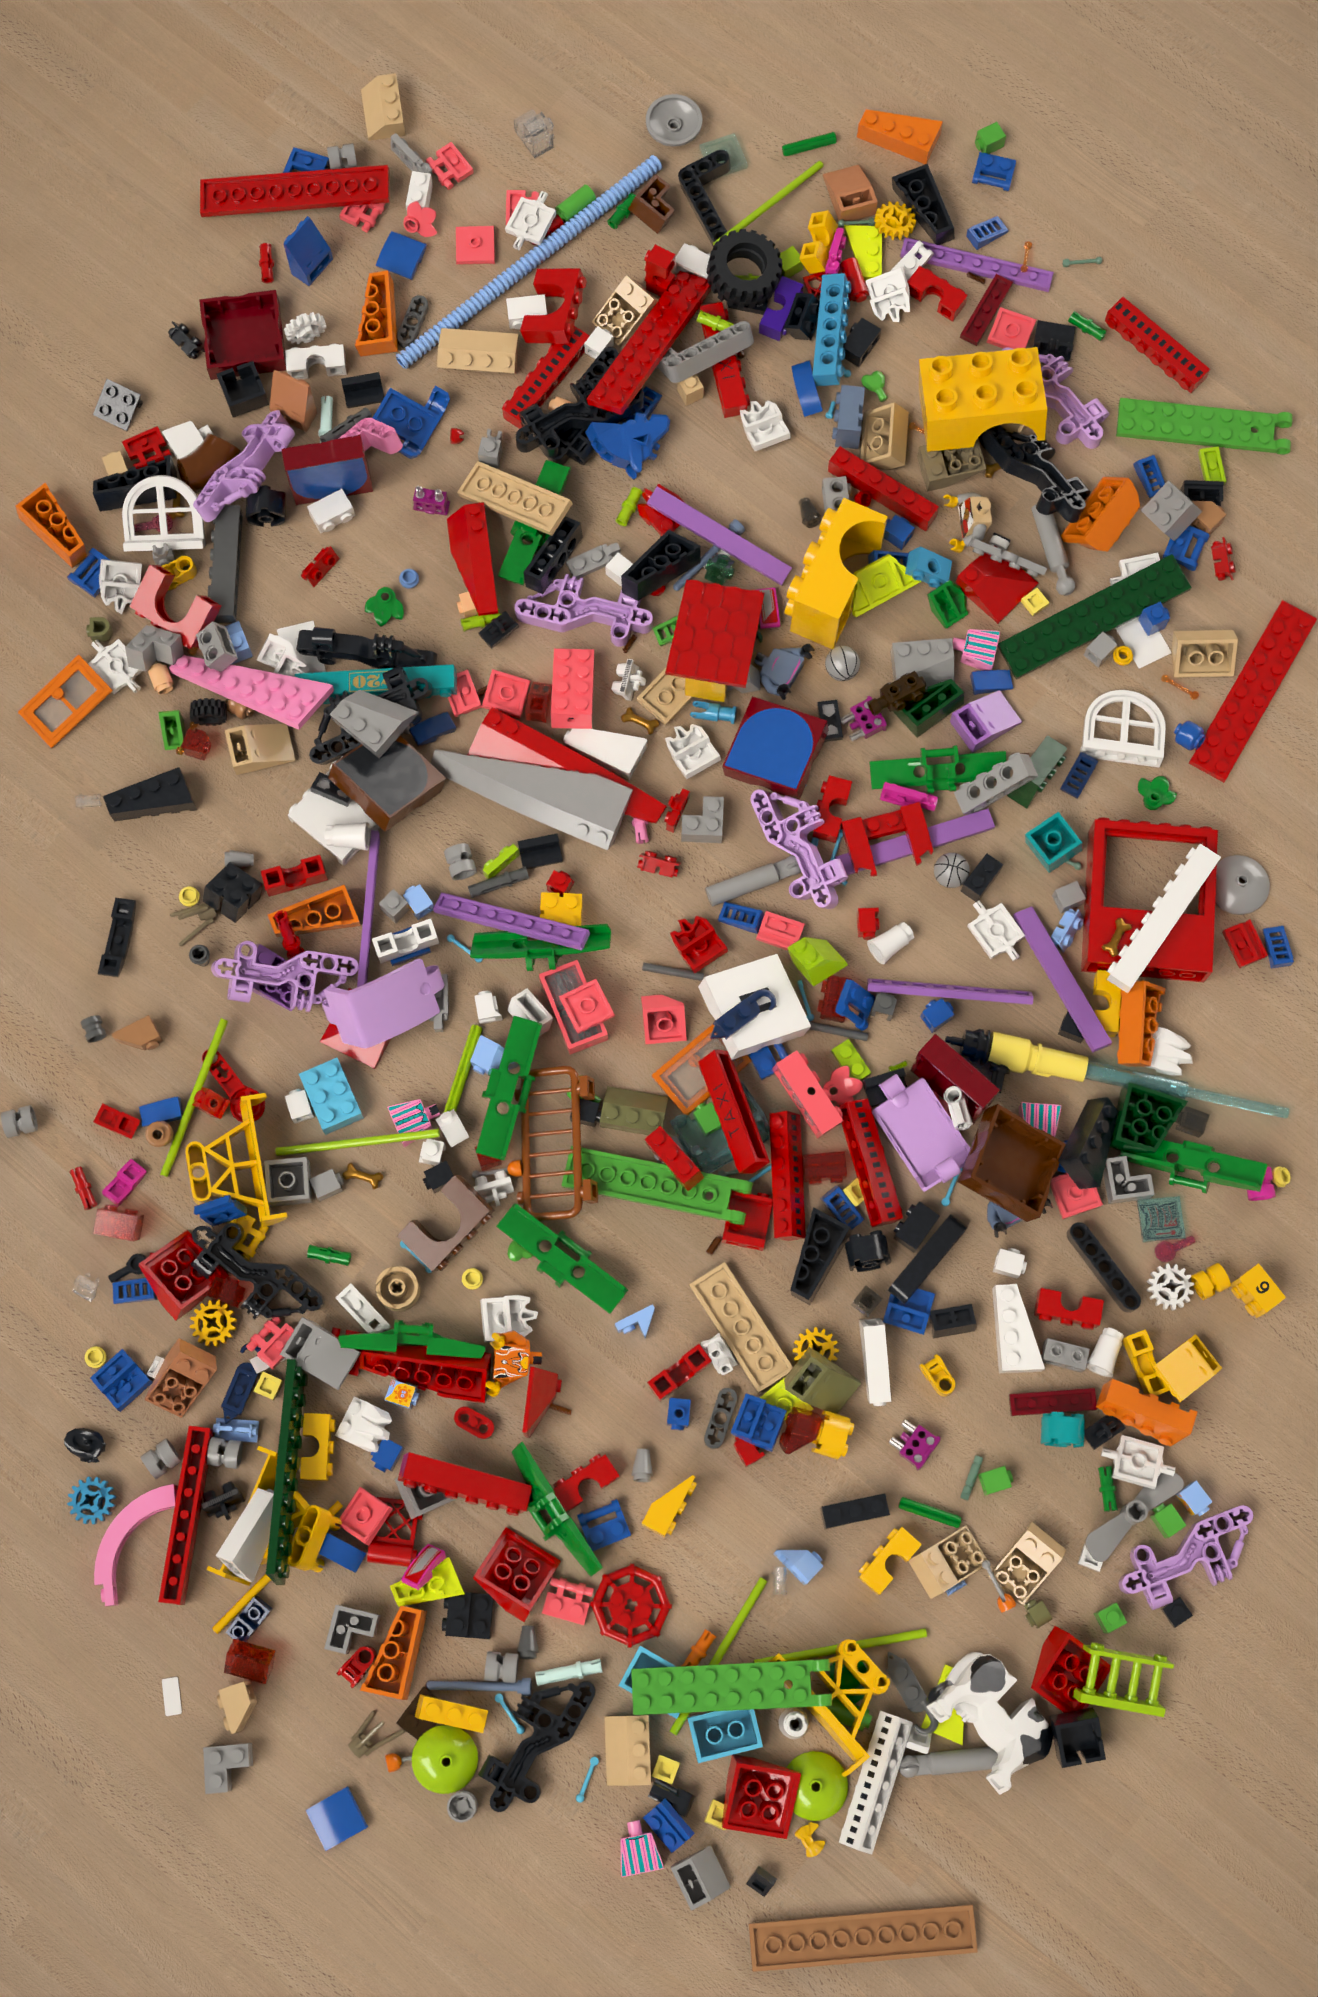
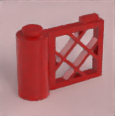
M848 258L840 263L838 274L845 273L847 280L851 282V293H848L849 301L852 300L860 303L867 299L869 291L857 258ZM825 271L803 277L808 294L813 292L816 298L820 295L822 275H828V273L825 274ZM818 280L821 283L818 289L810 287L809 282Z
M377 1497L382 1502L391 1504L395 1509L384 1522L392 1532L385 1537H374L368 1547L367 1562L409 1567L411 1562L416 1559L418 1553L417 1550H414L417 1523L418 1520H422L423 1515L406 1520L400 1513V1510L405 1507L403 1500ZM398 1513L404 1523L393 1529L387 1520ZM407 1525L411 1530L410 1540L400 1539L396 1532Z

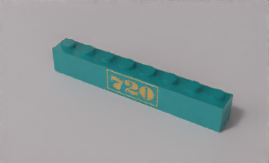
M454 664L403 667L409 681L420 677L432 684V693L426 698L438 695L450 697L457 694V671ZM393 668L295 674V677L333 685L334 691L329 697L334 699L337 694L343 695L345 690L349 695L362 690L378 696L389 691L382 673ZM421 683L420 688L417 690L423 692V687H425L426 685H423ZM329 697L323 704H330Z

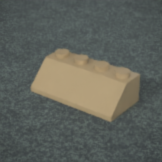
M441 328L437 368L516 374L519 334Z

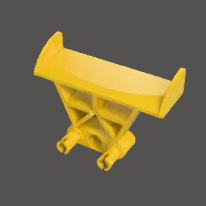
M266 1093L242 1096L240 1108L243 1123L205 1147L200 1142H190L185 1151L194 1202L200 1205L209 1202L211 1196L221 1198L230 1195L231 1199H236L240 1203L258 1207L261 1228L279 1223L288 1217L287 1213L270 1215L251 1108L265 1101L267 1098ZM244 1131L249 1161L234 1163L230 1139ZM225 1143L228 1160L213 1150ZM206 1156L228 1168L212 1188ZM251 1168L256 1199L239 1195L235 1171ZM195 1169H202L205 1174L197 1178L194 1177L192 1172ZM231 1175L234 1193L219 1190Z
M259 1445L257 1450L268 1454L249 1501L258 1488L265 1491L267 1489L274 1491L278 1453ZM297 1490L294 1491L293 1499L296 1501V1510L291 1515V1521L294 1523V1529L297 1527L298 1529L294 1538L293 1535H290L289 1543L292 1545L291 1556H288L287 1563L291 1567L303 1571L313 1570L319 1573L323 1568L318 1566H325L324 1561L321 1558H317L328 1529L332 1531L340 1529L335 1524L341 1525V1519L332 1516L330 1511L316 1505L310 1506ZM268 1546L260 1565L267 1564ZM222 1564L220 1570L208 1566L206 1569L224 1578L250 1586L251 1582L236 1577L224 1564Z
M850 1639L839 1643L836 1647V1656L829 1658L830 1664L835 1662L833 1681L824 1671L815 1672L832 1691V1699L837 1697L855 1717L850 1733L826 1706L806 1707L854 1761L842 1773L844 1777L852 1773L870 1757L855 1740L871 1696H877L886 1692L890 1685V1679H887V1676L859 1647V1644L855 1640ZM778 1653L768 1662L786 1660ZM860 1661L864 1662L867 1666V1671L864 1674L860 1673L857 1669V1664ZM842 1664L845 1665L865 1689L840 1690ZM786 1680L784 1682L789 1689L792 1688V1681ZM846 1695H864L859 1710Z

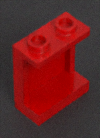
M732 1191L729 1210L746 1213L744 1225L726 1221L722 1243L763 1251L773 1199L769 1198L770 1195L765 1193H757V1195L743 1194Z

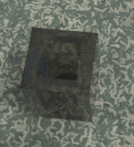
M1185 1106L1175 1121L1177 1123L1176 1130L1200 1138L1204 1134L1210 1114Z
M865 1285L851 1306L868 1318L883 1298Z

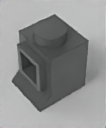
M882 992L880 994L877 993L871 1016L875 1017L876 1012L888 1015L887 1021H891L897 999L894 998L895 996Z

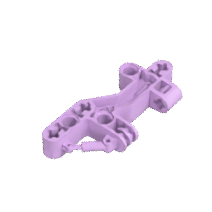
M1007 347L1002 349L1001 351L1013 350V348ZM1039 354L1040 362L1046 364L1041 368L1042 377L1049 379H1043L1047 407L1055 409L1063 419L1058 426L1056 440L1060 444H1069L1076 438H1079L1087 448H1097L1103 436V429L1099 424L1109 416V412L1097 398L1083 405L1069 387L1059 384L1073 372V368L1068 367L1069 364L1067 362H1063V356L1056 358L1052 354ZM1062 431H1068L1069 434H1065Z
M279 410L270 412L262 424H251L244 428L242 436L248 443L245 449L213 473L194 501L193 507L205 522L213 521L225 504L229 505L241 497L246 498L252 493H257L258 487L266 479L262 470L273 454L282 451L281 449L287 448L295 436L294 430Z
M569 574L565 575L564 580L555 579L548 586L544 594L529 595L527 599L522 598L515 603V615L518 621L558 632H566L591 622L610 625L611 641L617 647H622L628 642L631 631L646 634L653 628L652 613L639 608L641 600L637 601L623 594L622 590L618 602L598 597H591L585 600L580 599L584 578L579 580L575 576L569 578ZM555 590L560 591L555 605L534 601V599L542 598ZM566 600L572 601L569 605L563 604ZM541 613L547 614L544 618L539 617ZM621 632L624 636L617 637L615 634Z
M755 790L750 800L766 839L773 845L795 856L803 874L802 877L790 884V895L801 900L813 898L815 904L821 908H835L838 904V896L834 887L846 881L848 876L841 859H834L824 864L817 847L807 840L809 832L824 824V820L820 819V812H817L818 806H809L805 801L786 795L783 797L775 792L771 794L764 790ZM779 799L784 804L797 807L799 812L783 819L776 800ZM772 813L773 818L768 822V816ZM797 822L798 827L793 831V825ZM803 886V893L799 895V888Z
M244 941L236 946L234 959L221 958L214 961L211 966V971L215 977L229 979L228 1000L249 1003L253 983L279 986L287 982L292 987L290 1009L294 1010L295 1007H298V1010H302L305 1008L306 1012H310L312 1004H320L326 999L324 990L317 995L314 994L317 973L339 976L338 982L328 986L337 988L340 984L346 983V978L356 974L359 969V964L354 958L315 951L302 952L277 966L255 963L257 947L251 941ZM243 945L250 948L249 956L242 954L241 948ZM308 956L309 960H317V962L307 964L303 961V958ZM325 958L329 959L332 963L330 969H326L323 966ZM223 963V967L233 968L232 971L226 970L221 973V969H218V966ZM348 964V966H351V970L347 971L343 967L338 968V965ZM302 975L306 976L309 980L306 987L300 984V977ZM298 990H307V996H305V993H300V995H297Z
M1237 1506L1192 1524L1175 1555L1158 1562L1149 1546H1135L1130 1551V1558L1135 1571L1125 1574L1119 1579L1120 1590L1126 1594L1143 1591L1150 1608L1155 1610L1173 1603V1597L1166 1581L1192 1571L1197 1562L1202 1563L1213 1586L1217 1585V1581L1224 1582L1225 1578L1231 1580V1569L1238 1565V1559L1244 1546L1243 1539L1248 1534L1246 1525L1253 1520L1252 1510L1248 1506ZM1244 1512L1245 1516L1242 1519L1233 1521L1231 1518ZM1218 1518H1222L1226 1522V1527L1223 1530L1217 1526ZM1210 1526L1211 1530L1204 1532L1203 1535H1198L1197 1531L1200 1528ZM1239 1528L1241 1533L1239 1540H1236L1230 1558L1226 1560L1218 1537ZM1208 1546H1211L1215 1551L1213 1558H1209L1206 1555V1548ZM1139 1549H1143L1146 1552V1559L1144 1561H1140L1137 1558V1551ZM1219 1560L1220 1566L1218 1564H1215L1212 1568L1210 1562H1215ZM1128 1579L1130 1581L1140 1580V1583L1133 1584L1132 1588L1126 1587V1583L1129 1582Z

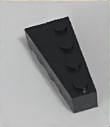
M668 530L621 575L622 593L637 601L641 600L700 564L701 546Z
M1108 1097L1087 1100L1058 1160L1079 1189L1096 1188L1101 1185L1118 1115V1110Z

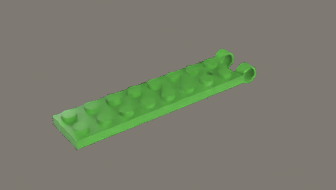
M1120 398L1116 436L1212 447L1219 446L1222 448L1285 455L1290 453L1291 441L1288 439L1274 440V428L1291 427L1293 415L1289 412L1272 414ZM1251 428H1256L1258 432L1253 433Z
M581 1148L582 1180L592 1179L598 1182V1195L744 1225L746 1213L729 1210L728 1208L732 1190L743 1194H751L752 1182L701 1172L704 1179L687 1191L665 1164ZM573 1153L568 1156L565 1171L573 1170ZM574 1174L564 1175L561 1185L563 1188L574 1190ZM708 1192L713 1193V1198L710 1200L705 1197Z
M829 1659L631 1669L633 1715L832 1706V1694L812 1695L810 1672L830 1671ZM786 1680L792 1681V1688H785L784 1682Z

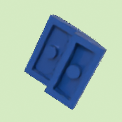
M391 231L381 250L376 266L412 280L418 263L422 261L427 244Z
M917 1289L905 1304L890 1294L883 1322L924 1335L935 1293Z
M123 1349L90 1377L93 1383L119 1412L153 1383Z
M745 1394L731 1434L772 1452L787 1410L767 1404L764 1399Z
M348 1786L305 1810L325 1851L368 1828Z

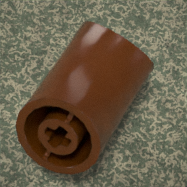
M207 434L204 441L193 452L177 460L181 481L187 484L195 494L201 492L213 473L239 455L241 450L215 435Z

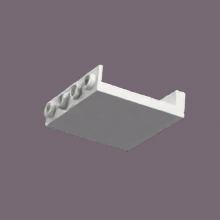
M308 789L303 794V799L298 804L296 803L290 808L288 814L292 823L295 822L336 856L338 862L343 866L360 849L334 847V845L327 846L325 841L326 826L368 822L370 838L371 830L377 831L380 828L354 800H351L349 806L346 807L311 792V789Z

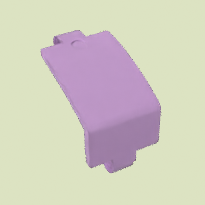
M416 959L378 979L349 991L331 987L324 989L327 999L322 1001V1007L327 1020L337 1026L343 1043L360 1048H369L406 1032L438 1014L440 1009L434 994L443 989L445 985L438 966L432 965L425 968L423 960Z
M895 1074L881 1083L879 1086L888 1100L872 1109V1114L923 1192L941 1181L945 1183L960 1174V1169L964 1167L970 1147L960 1132L954 1128L953 1121L926 1080L920 1078L905 1088L898 1075Z

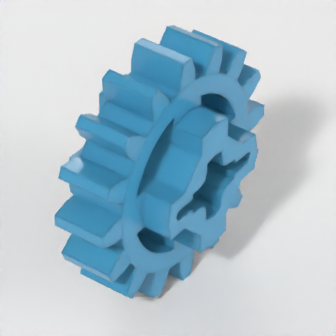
M87 1477L86 1483L83 1480H79V1487L72 1486V1489L75 1491L74 1494H68L72 1501L67 1503V1505L73 1506L70 1514L77 1513L75 1519L80 1521L83 1518L84 1524H88L91 1520L92 1524L95 1525L98 1518L104 1522V1515L112 1514L109 1508L116 1506L111 1503V1500L116 1498L115 1495L110 1494L114 1488H106L108 1482L104 1480L100 1483L99 1477H96L94 1482L91 1477ZM89 1486H97L101 1490L93 1492ZM80 1493H81V1494H82L81 1500H80V1502H78V1498H79V1495H80ZM90 1496L96 1497V1499L93 1500L94 1505L88 1504V1502L90 1501ZM105 1499V1505H104V1507L102 1508V1503H103V1500ZM90 1509L94 1515H86L83 1511Z

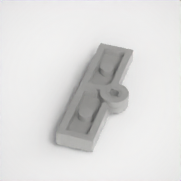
M971 538L968 545L973 548L972 552L983 556L985 552L991 555L990 559L1000 563L1002 560L1009 562V567L1020 570V567L1027 569V574L1034 577L1045 575L1047 568L977 539Z

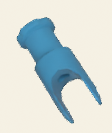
M693 701L692 703L695 707L707 710L702 713L691 712L690 716L692 718L716 722L723 720L730 721L731 724L735 723L736 706H733V708L723 707L720 704Z

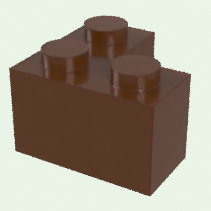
M655 174L635 196L628 210L658 234L669 222L675 209L663 200L671 186Z

